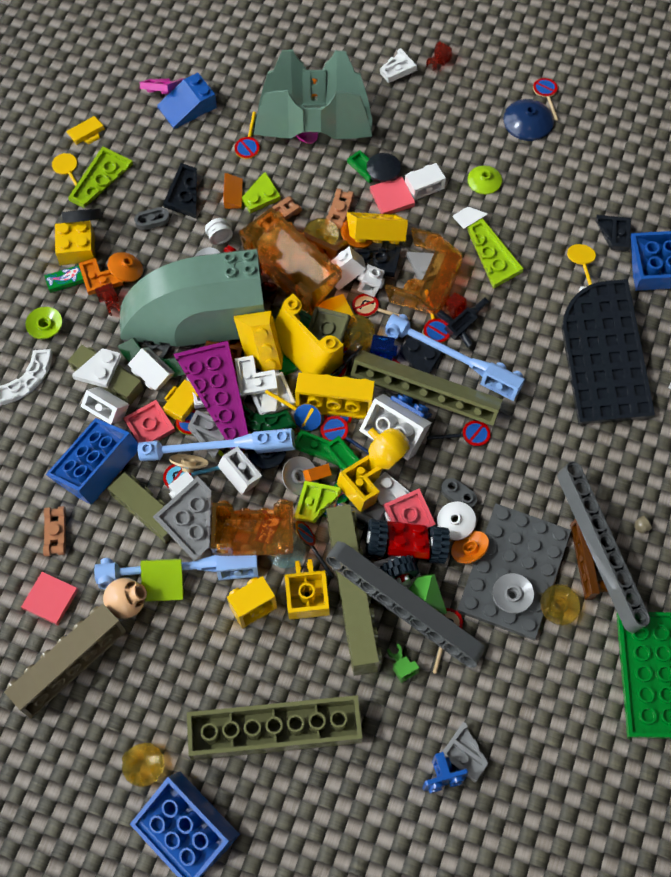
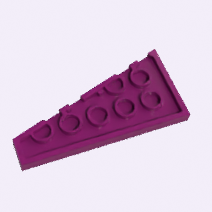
M224 341L173 354L224 439L232 440L248 435V427L229 342Z

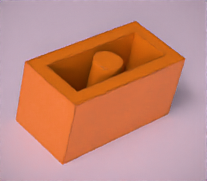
M329 463L303 471L305 481L309 482L332 475Z

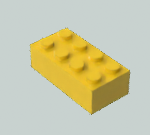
M298 372L295 389L296 407L298 408L302 404H312L319 409L322 415L365 419L374 401L375 381L354 379L346 376L336 377L328 374L318 375L310 372Z

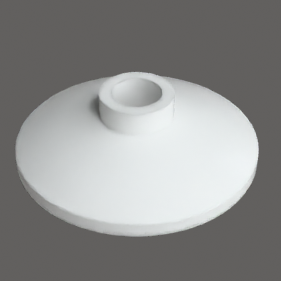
M456 501L446 504L437 516V527L449 528L450 540L465 539L473 532L476 525V516L473 509L463 502ZM454 516H458L457 522H452Z

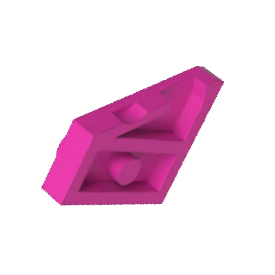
M180 78L176 81H170V79H147L140 82V89H145L147 92L161 91L162 94H169L185 78Z

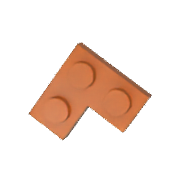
M96 258L78 263L88 295L123 285V282L115 278L109 270L100 272Z

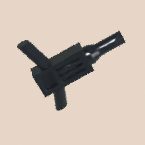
M484 297L474 307H467L455 319L443 310H440L436 315L448 323L444 330L453 340L460 336L468 348L473 343L465 329L478 318L479 311L489 303V300Z

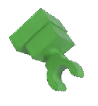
M396 644L399 652L393 654L388 649V656L396 661L393 664V670L399 681L403 683L419 673V666L415 661L410 663L407 656L403 657L401 646Z

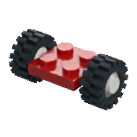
M370 519L366 534V555L383 557L386 545H388V555L405 557L410 555L414 556V558L427 559L428 562L445 564L449 552L450 531L449 528L431 526L428 535L426 525Z

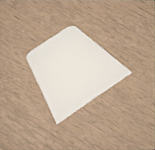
M466 207L454 214L453 218L464 229L488 213Z

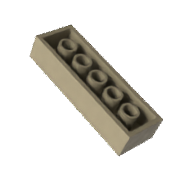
M104 604L96 606L90 611L89 616L84 621H79L68 635L62 636L57 641L55 647L45 651L36 664L28 666L19 679L10 682L4 693L22 713L31 719L125 634L124 627Z

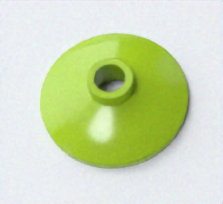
M491 166L475 167L468 175L469 187L479 194H492L502 184L501 174Z
M37 308L28 315L25 322L26 330L36 339L51 338L60 331L62 317L54 308Z

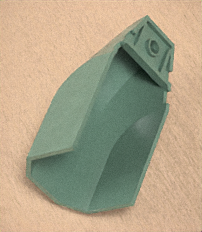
M258 248L199 255L172 262L147 274L129 290L121 304L120 338L124 340L136 338L138 342H144V340L154 341V344L169 343L170 346L174 347L206 343V340L220 342L240 339L234 316L265 312Z

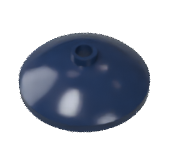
M521 99L507 107L503 122L506 130L512 136L520 140L535 141L544 138L551 132L554 116L549 107L544 103L533 99Z

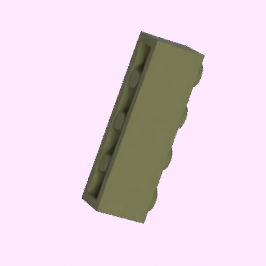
M81 344L68 360L73 371L78 370L97 352L93 348H87ZM117 365L108 388L101 387L127 402L129 406L143 391L142 380L134 374H129L121 365Z
M124 472L108 487L110 495L167 544L172 537L153 518L166 504L161 499L156 500L152 497L153 493L147 487L142 488L139 485L140 482L133 475L128 476Z

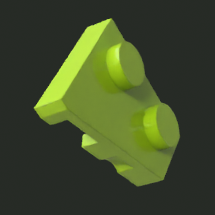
M266 172L242 196V202L250 214L281 200L280 194Z
M304 481L294 518L300 521L315 523L326 511V508L341 494V488Z

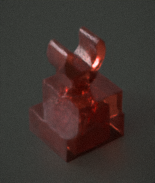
M438 41L435 44L434 56L427 59L426 67L433 64V71H435L438 63L444 66L452 58V48Z
M111 282L94 289L99 302L104 301L110 316H112L111 310L113 308H116L120 313V306L116 303L119 300Z
M442 290L443 297L436 296V302L447 305V311H449V315L453 319L467 308L466 298L456 292L449 296L445 290Z

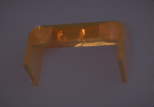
M412 227L411 233L414 245L435 251L423 280L410 279L406 282L403 289L386 284V293L391 303L437 314L443 309L463 263L462 253L441 235Z

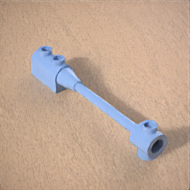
M392 314L386 324L385 332L389 338L397 339L398 337L403 338L409 335L469 365L470 368L482 376L480 385L512 401L515 400L525 382V378H523V374L520 371L511 372L501 362L495 364L470 358L411 329L410 321H408V317L404 314L399 316Z
M288 428L256 431L232 440L167 446H162L159 440L139 442L138 457L140 461L160 460L164 453L237 446L240 449L255 450L257 454L295 450L294 430Z
M249 545L242 546L240 548L241 551L235 552L230 547H224L221 549V553H216V555L192 562H182V570L197 569L217 572L218 580L259 577L257 551L252 550V547ZM103 558L101 559V564H95L96 584H98L100 589L105 590L111 582L119 579L121 576L141 574V566L120 568L112 559Z

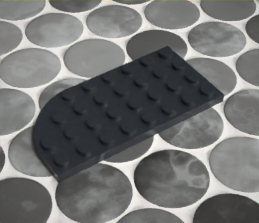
M628 279L593 283L573 297L566 308L562 320V334L578 425L654 418L655 412Z

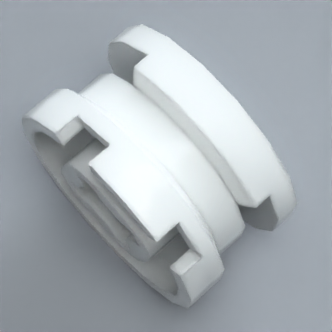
M216 218L205 226L206 234L213 245L223 244L230 240L233 235L225 218Z

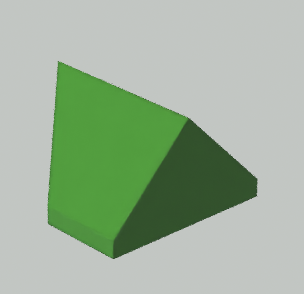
M435 574L417 577L409 587V590L442 615L446 614L447 611Z

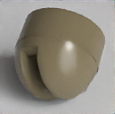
M641 516L635 521L634 527L640 533H645L652 529L645 516Z

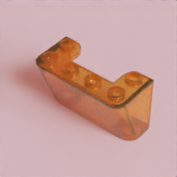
M286 499L278 500L273 505V510L269 508H261L259 510L242 508L234 510L233 505L229 504L228 501L212 503V553L218 556L287 555L293 553V501Z

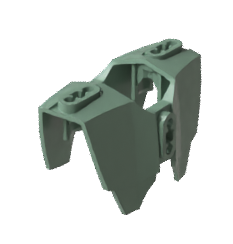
M293 49L282 50L274 70L267 73L263 85L254 135L292 139L302 132H321L333 139L372 137V116L367 92L361 73L354 70L347 52L335 50L332 57L325 63L323 70H308L304 67V63L297 57ZM313 78L317 79L316 84H313Z

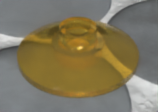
M314 219L304 228L305 233L332 245L338 240V228L329 219Z
M553 585L542 594L541 609L544 616L550 622L556 625H568L578 617L580 602L578 596L571 588L565 585ZM555 603L560 605V610L556 608Z

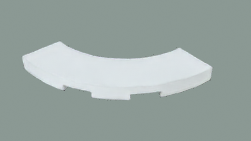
M52 349L33 350L32 359L23 376L0 386V405L15 402L37 388L49 371L53 355Z

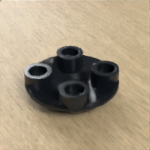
M390 153L375 154L367 162V172L373 181H395L401 170L400 161Z

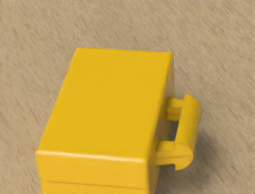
M93 116L66 132L76 145L83 141L89 145L100 139L98 133L105 130V128Z
M186 379L178 388L173 386L164 398L167 402L163 407L165 414L181 422L185 421L192 410L195 409L193 393L196 394L197 399L199 398L191 383Z

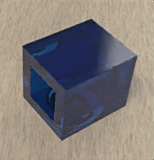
M373 335L370 353L392 361L393 356H397L398 345H394L395 338Z

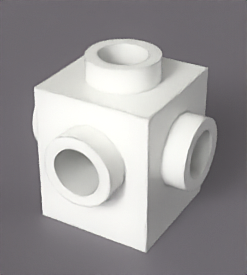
M367 264L366 270L358 276L357 280L360 283L357 291L374 297L385 282L383 278L384 270Z

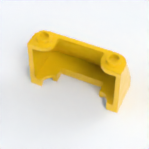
M292 294L283 302L274 322L281 350L302 373L310 372L318 375H330L343 364L344 345L338 338L332 335L325 336L319 341L300 322L298 313L302 309V304Z

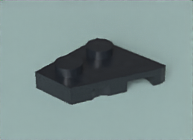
M597 215L595 221L610 249L629 251L631 218Z
M408 337L400 350V355L405 361L409 362L411 368L431 374L442 353L411 337Z

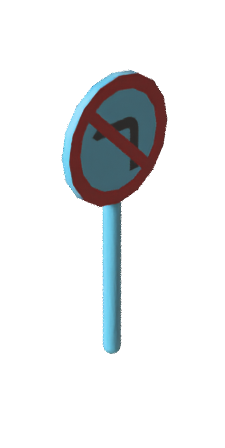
M174 464L170 465L163 474L165 485L169 488L168 485L185 472L182 471L181 467ZM218 466L199 471H194L193 473L189 474L191 476L220 469Z

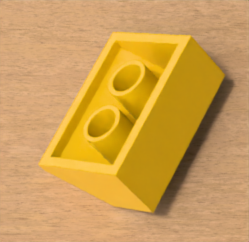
M347 212L349 234L356 242L364 243L366 240H372L373 243L389 241L391 244H399L400 241L406 242L408 220L399 215Z
M265 311L234 316L245 357L253 356L255 368L263 372L282 370L283 353L272 312Z

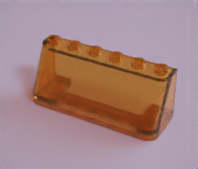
M272 207L239 231L243 249L258 248L261 269L289 296L294 294L301 301L302 309L308 314L314 311L315 306L318 307L342 278L340 267L330 262L329 257L325 253L322 254L314 243H310L302 232L299 233L292 222H287L283 214L275 211Z

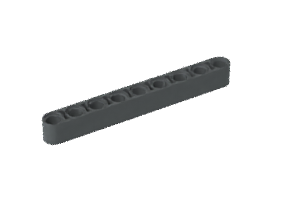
M571 461L558 472V481L624 628L628 632L635 633L649 624L650 616L582 467L577 462Z
M341 541L335 543L326 557V562L330 567L467 667L475 668L478 665L485 651V647L481 642L349 545Z

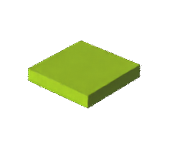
M182 559L140 561L141 584L147 592L145 601L184 599Z

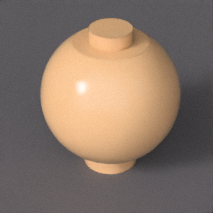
M119 578L107 586L103 602L116 618L128 619L141 611L147 592L145 587L135 580Z

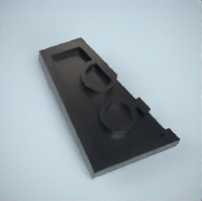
M180 163L163 202L164 208L196 218L197 168Z
M395 247V250H386V248H379V251H369L368 249L355 250L364 258L365 266L367 264L384 270L383 276L395 277L401 247Z

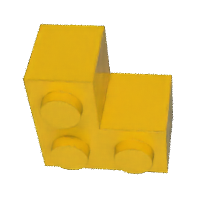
M369 455L341 471L337 480V486L341 488L342 492L360 512L374 505L380 492L373 483L379 478L382 469L371 461Z

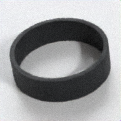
M101 208L61 212L63 223L102 219Z

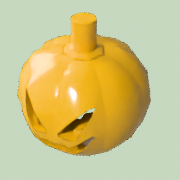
M372 427L367 432L374 439L368 450L369 458L381 469L389 470L410 450L409 440L399 429L390 428L379 434Z

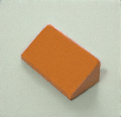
M228 173L224 175V209L242 208L243 179Z

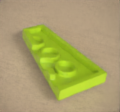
M102 146L69 195V201L85 208L133 165V161Z
M483 218L468 226L467 231L493 289L523 273V267Z

